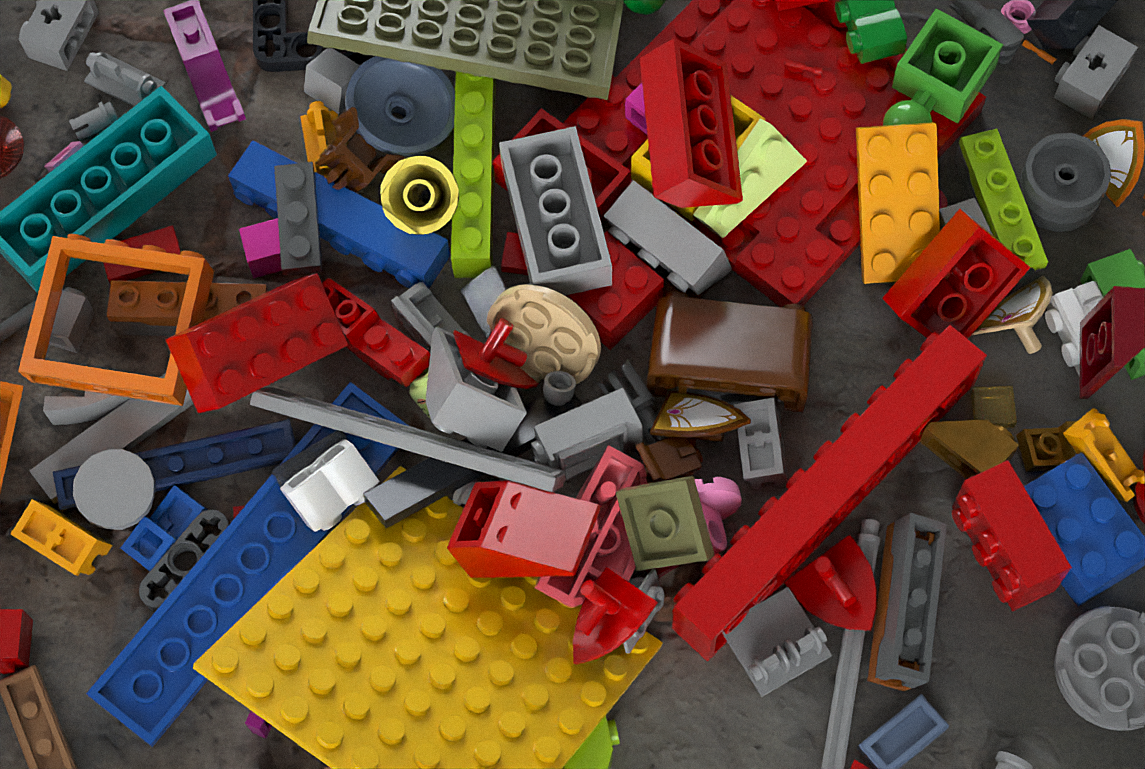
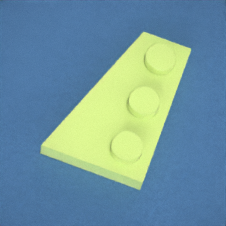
M759 119L737 151L743 201L737 204L699 206L693 214L711 232L722 238L807 162L771 123Z

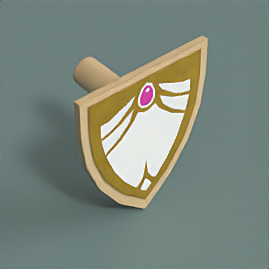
M1041 276L1003 299L972 335L1014 328L1028 354L1039 351L1042 345L1032 327L1045 313L1046 307L1050 303L1053 293L1050 281Z

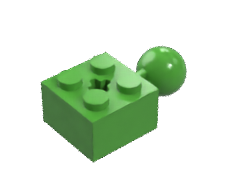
M936 8L896 67L892 88L912 99L898 102L890 107L885 114L883 126L932 122L931 110L958 124L996 68L1003 44Z

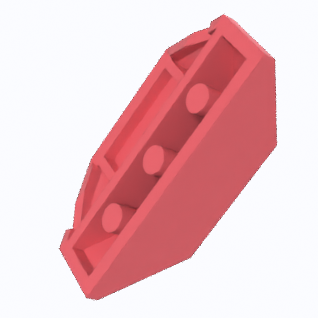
M610 445L605 448L576 497L579 500L598 504L601 508L575 576L538 577L535 589L572 608L582 605L586 598L580 593L581 585L587 580H592L595 583L606 567L629 582L636 566L616 492L622 488L648 484L644 464Z

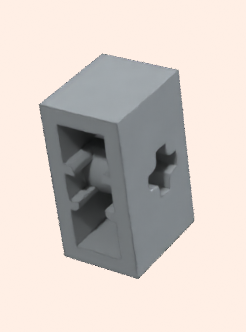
M37 0L34 12L29 21L23 23L19 34V41L27 57L68 71L99 14L95 1Z
M1098 26L1091 37L1085 36L1076 46L1073 55L1077 57L1073 63L1065 62L1054 80L1059 83L1054 98L1093 120L1129 68L1138 47Z

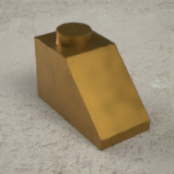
M987 419L930 422L925 427L920 440L924 446L965 479L971 478L1004 461H1010L1019 446L1014 441L1013 435L1006 428L994 425Z

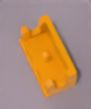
M1092 408L1063 434L1077 454L1082 452L1116 499L1128 502L1135 496L1129 486L1135 482L1145 484V473L1135 466L1109 428L1110 422L1107 417L1099 413L1097 409Z
M33 499L11 532L12 536L76 576H79L80 573L87 575L94 573L96 568L91 565L94 558L98 554L101 556L107 555L113 546L51 506Z

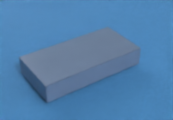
M921 694L859 744L857 749L874 769H900L949 728V725Z

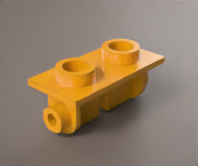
M315 101L309 105L310 109L307 110V115L300 116L307 161L313 162L316 173L327 178L331 169L328 166H318L316 161L320 158L319 155L336 138L335 126L332 124V120L338 117V113L333 110L329 111L323 102Z

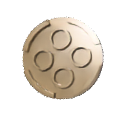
M538 285L513 286L498 296L488 312L487 324L490 325L491 333L500 318H504L514 325L505 343L527 353L526 362L520 368L538 383L541 379L544 380L545 376L550 372L563 371L572 375L576 380V384H578L590 375L599 360L601 343L595 325L575 302L557 291Z

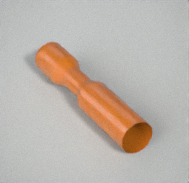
M1027 39L1022 44L1023 47L1034 51L1039 57L1052 65L1057 60L1044 50L1035 47Z

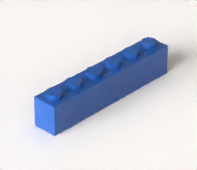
M252 141L228 175L234 191L233 194L244 204L252 206L255 203L264 208L272 218L277 219L274 166L296 164V162ZM315 172L320 238L328 241L336 251L343 255L351 253L361 258L363 263L370 269L377 272L384 270L394 275L400 284L409 289L419 282H423L429 289L450 257L448 240L434 232L416 235L402 231L395 227L385 216L381 205L345 187L340 190L332 188L335 183L334 181L328 184L326 177Z

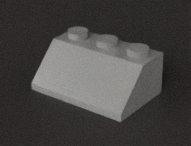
M634 180L604 215V218L611 227L608 233L624 246L630 241L640 249L637 253L638 257L653 269L658 265L663 267L670 273L667 279L684 293L689 288L699 295L725 277L732 269L722 248Z

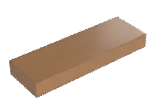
M32 665L0 680V694L29 769H78L39 668L36 665Z

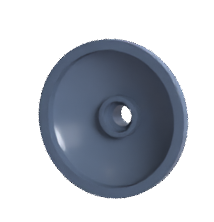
M374 56L360 65L352 75L346 91L345 106L346 110L351 107L357 109L359 128L356 132L369 145L392 155L417 156L430 152L440 146L453 130L455 90L448 77L440 69ZM392 113L401 114L403 119L393 117Z

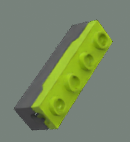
M998 129L961 137L954 161L969 199L975 197L993 236L1031 267L1013 288L1027 285L1043 275L1048 260Z

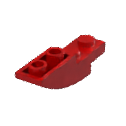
M330 278L322 283L348 343L346 348L387 380L393 378L407 388L429 366V351L383 321L373 307Z

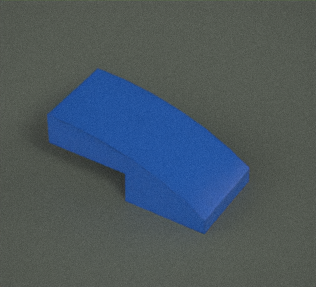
M174 485L152 516H144L121 546V549L147 570L151 571L200 513L209 509L183 489Z

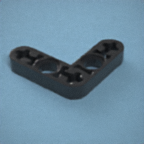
M253 0V52L257 65L267 72L306 70V65L324 51L323 46L310 44L316 46V53L307 58L299 56L297 53L300 47L309 44L307 43L308 32L288 33V0H273L274 3H268V0ZM274 15L280 18L279 24L275 27L265 28L261 25V21L267 16ZM267 40H273L276 50L271 58L266 57L269 52ZM347 51V53H341L355 63L361 57V54L357 52Z

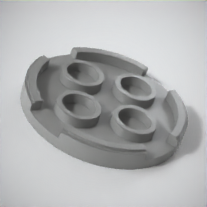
M1110 605L1087 611L1071 623L1058 643L1054 659L1058 687L1071 708L1094 725L1117 731L1145 727V613H1139L1127 608L1110 607Z

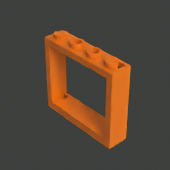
M68 234L67 238L52 236L18 372L33 383L183 406L187 387L171 353L165 378L45 360L70 257L189 275L175 334H178L203 322L214 270L205 260L204 256L186 250L181 251L180 255L166 253V250L153 245H143L142 249L130 248L126 243L113 239L105 240L104 244L91 242L89 238L78 234Z

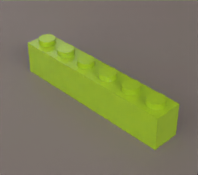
M457 71L455 76L453 175L458 184L459 202L457 210L452 217L451 262L454 278H492L496 79Z

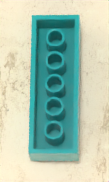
M160 86L0 211V254L38 293L52 236L67 238L68 234H78L89 238L91 242L103 244L105 240L113 239L217 156L210 134ZM70 257L66 276L86 260Z

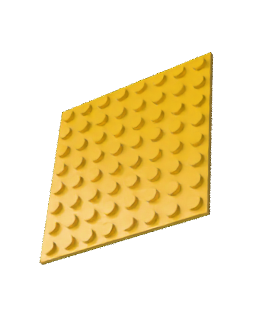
M399 466L385 481L406 471V469ZM445 496L387 529L365 502L357 506L194 662L193 669L332 769H563L659 651L663 642L645 631V634L639 638L630 654L625 652L624 645L621 644L615 650L596 660L575 665L573 663V637L576 620L582 605L570 608L535 589L538 577L470 578L447 549L464 508L456 505Z

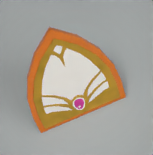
M1126 119L1107 121L1090 129L1083 135V137H1087L1101 147L1109 160L1111 178L1105 194L1116 207H1119L1129 196L1138 182L1143 167L1145 139L1143 123L1141 121Z

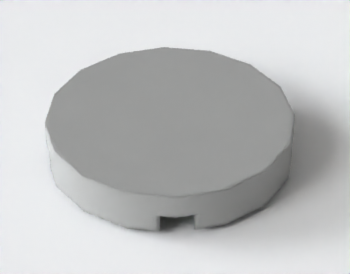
M107 449L92 455L80 466L73 483V497L79 512L91 524L111 530H123L141 521L149 513L156 492V482L149 466L138 455L124 449Z

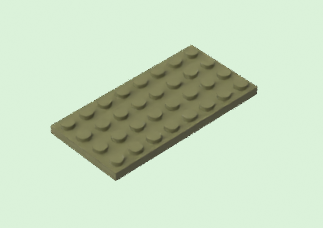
M318 0L308 29L307 43L320 45L325 48L357 52L362 55H373L400 62L426 65L437 69L463 72L479 77L500 79L515 84L521 83L552 91L558 90L589 98L595 97L608 100L624 1Z

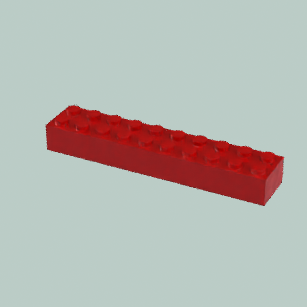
M949 325L940 335L936 331L933 332L921 345L920 350L922 353L914 361L908 358L899 366L893 375L896 380L888 388H885L883 385L880 386L867 401L869 407L861 416L857 413L852 414L840 429L843 434L834 443L828 440L817 450L813 456L816 462L807 471L802 468L796 471L786 483L785 487L788 490L779 499L773 496L762 506L758 512L761 518L751 528L744 525L730 541L732 547L723 557L719 553L714 555L702 569L704 576L694 586L690 582L687 583L673 599L676 605L672 610V629L707 662L727 643L722 631L727 635L731 633L746 617L750 608L770 598L920 442L925 427L930 422H939L975 385L987 355L954 327Z

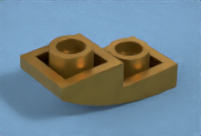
M1066 421L1057 428L1023 429L1016 437L1026 472L1052 470L1077 455L1063 434L1077 421Z

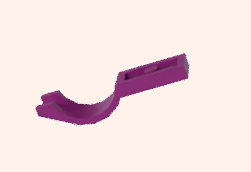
M190 0L163 10L210 132L216 131L218 127L234 121L246 120L199 1Z

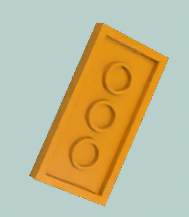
M934 122L856 128L861 271L864 284L896 282L940 232L937 125Z

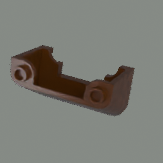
M669 292L666 294V297H662L657 301L648 366L647 388L654 397L666 398L668 389L679 386L678 393L686 394L687 388L764 396L766 399L777 397L779 400L784 401V411L803 413L809 389L813 316L806 312L805 307L797 304H787L781 308L689 298L685 293Z

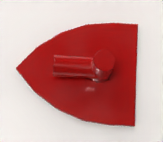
M500 318L485 344L454 330L453 335L465 369L499 384L514 388L528 389L538 386L539 383L520 368L526 362L527 353L505 343L514 328L511 322Z
M851 535L845 537L784 582L801 605L809 613L824 622L849 630H872L877 610V586L871 565Z
M608 567L603 570L595 583L592 580L585 581L580 587V593L586 598L576 620L573 637V663L577 665L596 660L618 648L639 629L658 602Z

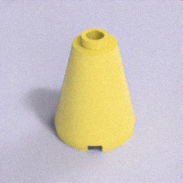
M412 156L400 160L387 171L381 184V203L385 216L395 227L409 234L424 235L436 232L452 219L457 210L459 202L457 181L449 168L434 158ZM426 189H429L431 192V198L428 203L422 200V193Z

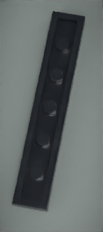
M574 394L569 402L561 406L550 404L544 395L525 405L524 408L527 414L501 453L517 457L532 448L531 443L535 441L534 426L584 404ZM467 437L461 440L462 442L473 444ZM487 446V449L500 452V451H498V450H496V449H493V448ZM430 457L363 493L364 502L387 529L486 473Z

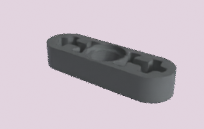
M206 510L200 513L143 579L139 587V595L149 610L156 612L178 586L173 579L170 580L165 574L168 569L175 578L181 581L189 573L190 570L180 571L175 567L178 555L186 551L193 552L197 556V563L205 554L202 553L198 545L191 541L196 538L198 543L202 542L208 550L228 527L229 522L223 513L217 510ZM218 523V528L221 531L220 534L217 536L210 534L206 537L207 534L204 527L207 524L215 526ZM155 586L163 588L165 586V590L168 593L167 597L164 599L156 597L153 600L152 588Z

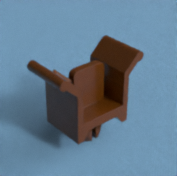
M351 107L332 120V124L335 126L336 138L319 155L320 158L316 161V164L318 166H328L331 169L327 175L328 184L339 177L332 188L340 190L346 187L356 193L368 186L378 172L382 174L387 173L389 169L398 161L405 159L403 155L386 154L369 165L377 152L360 134L354 135L359 128L357 109Z
M669 437L650 445H644L641 442L635 446L644 462L642 464L645 467L648 484L690 477L702 467L703 458L698 448L693 447L686 437Z

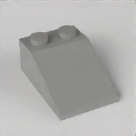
M436 326L432 333L425 401L433 425L448 434L453 433V431L461 434L478 447L487 448L489 446L502 452L527 414L517 389L499 384L465 369L454 335Z

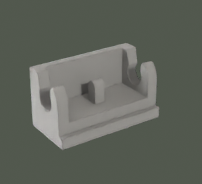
M423 282L415 284L402 295L396 296L391 300L395 317L417 343L429 351V353L431 352L432 333L436 326L452 334L454 330L470 336L438 302Z
M768 398L734 404L736 408L740 409L751 419L750 424L737 428L744 481H749L752 488L756 490H761L762 483L774 482L778 488L785 487L789 477L781 416L775 399Z

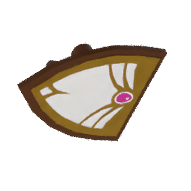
M669 391L652 425L650 435L686 437L688 442L692 443L693 447H696V439L723 442L725 432L750 424L751 419L740 409L723 400L707 395L689 392L681 394L678 391Z

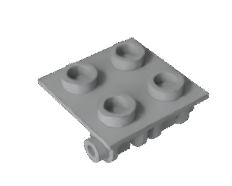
M789 587L750 608L742 622L728 635L722 631L727 643L761 697L832 657L824 643L827 641L825 633L819 626L814 628Z

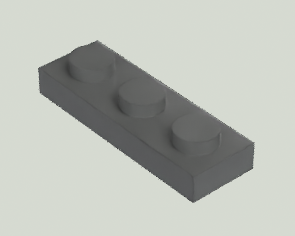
M313 162L274 166L283 275L290 276L323 272Z

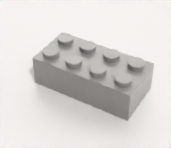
M576 126L500 142L501 165L531 285L546 287L564 296L611 286L612 263Z

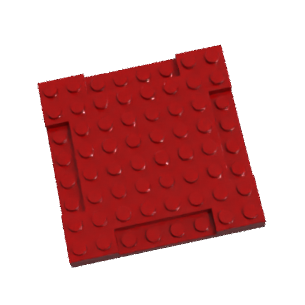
M692 0L616 78L612 75L608 100L588 97L563 124L569 128L576 126L577 133L631 171V157L648 139L646 133L625 118L626 98L642 83L640 58L675 38L726 62L730 95L764 117L766 122L771 123L807 162L724 238L711 232L697 218L690 221L662 200L660 201L722 248L732 270L782 308L787 304L804 306L860 245L856 128L883 126L885 114L890 107L898 102L912 99L892 88L897 64L905 53L861 64L857 54H851L846 40V33L849 30L845 22L840 23L838 21L835 1L839 0H830L782 11L777 10L775 0ZM786 59L798 61L812 67L823 68L822 74L817 75L811 71L785 66ZM978 93L958 124L931 110L932 122L937 125L938 159L982 112L986 96L982 93Z

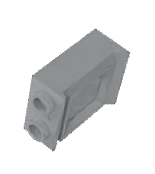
M621 388L534 426L535 441L531 443V447L535 456L532 459L535 463L563 470L566 473L564 480L566 481L593 469L608 445L624 454H627V450L639 453L635 446L642 442L643 426L624 389Z

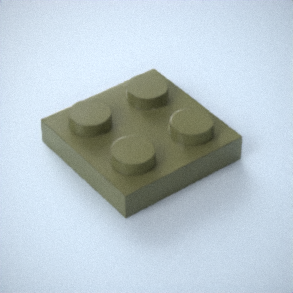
M694 476L626 487L616 492L637 571L707 561L715 555Z

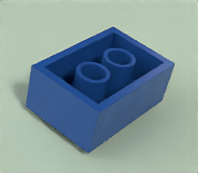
M1082 452L1024 486L1072 567L1061 584L1077 607L1145 566V536Z

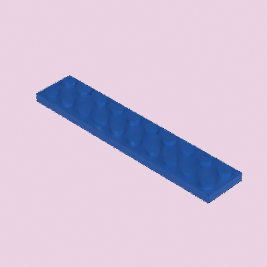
M352 382L344 388L332 403L333 405L407 425ZM314 424L86 694L153 747L208 681L206 677L193 669L194 662L335 527L333 526L325 531L320 529L314 532L306 525L280 488L295 474L313 464L325 451L344 439L355 446L376 477L400 448ZM353 504L350 505V506H348V507L341 513L342 518H343L344 515L348 512V510L353 506Z

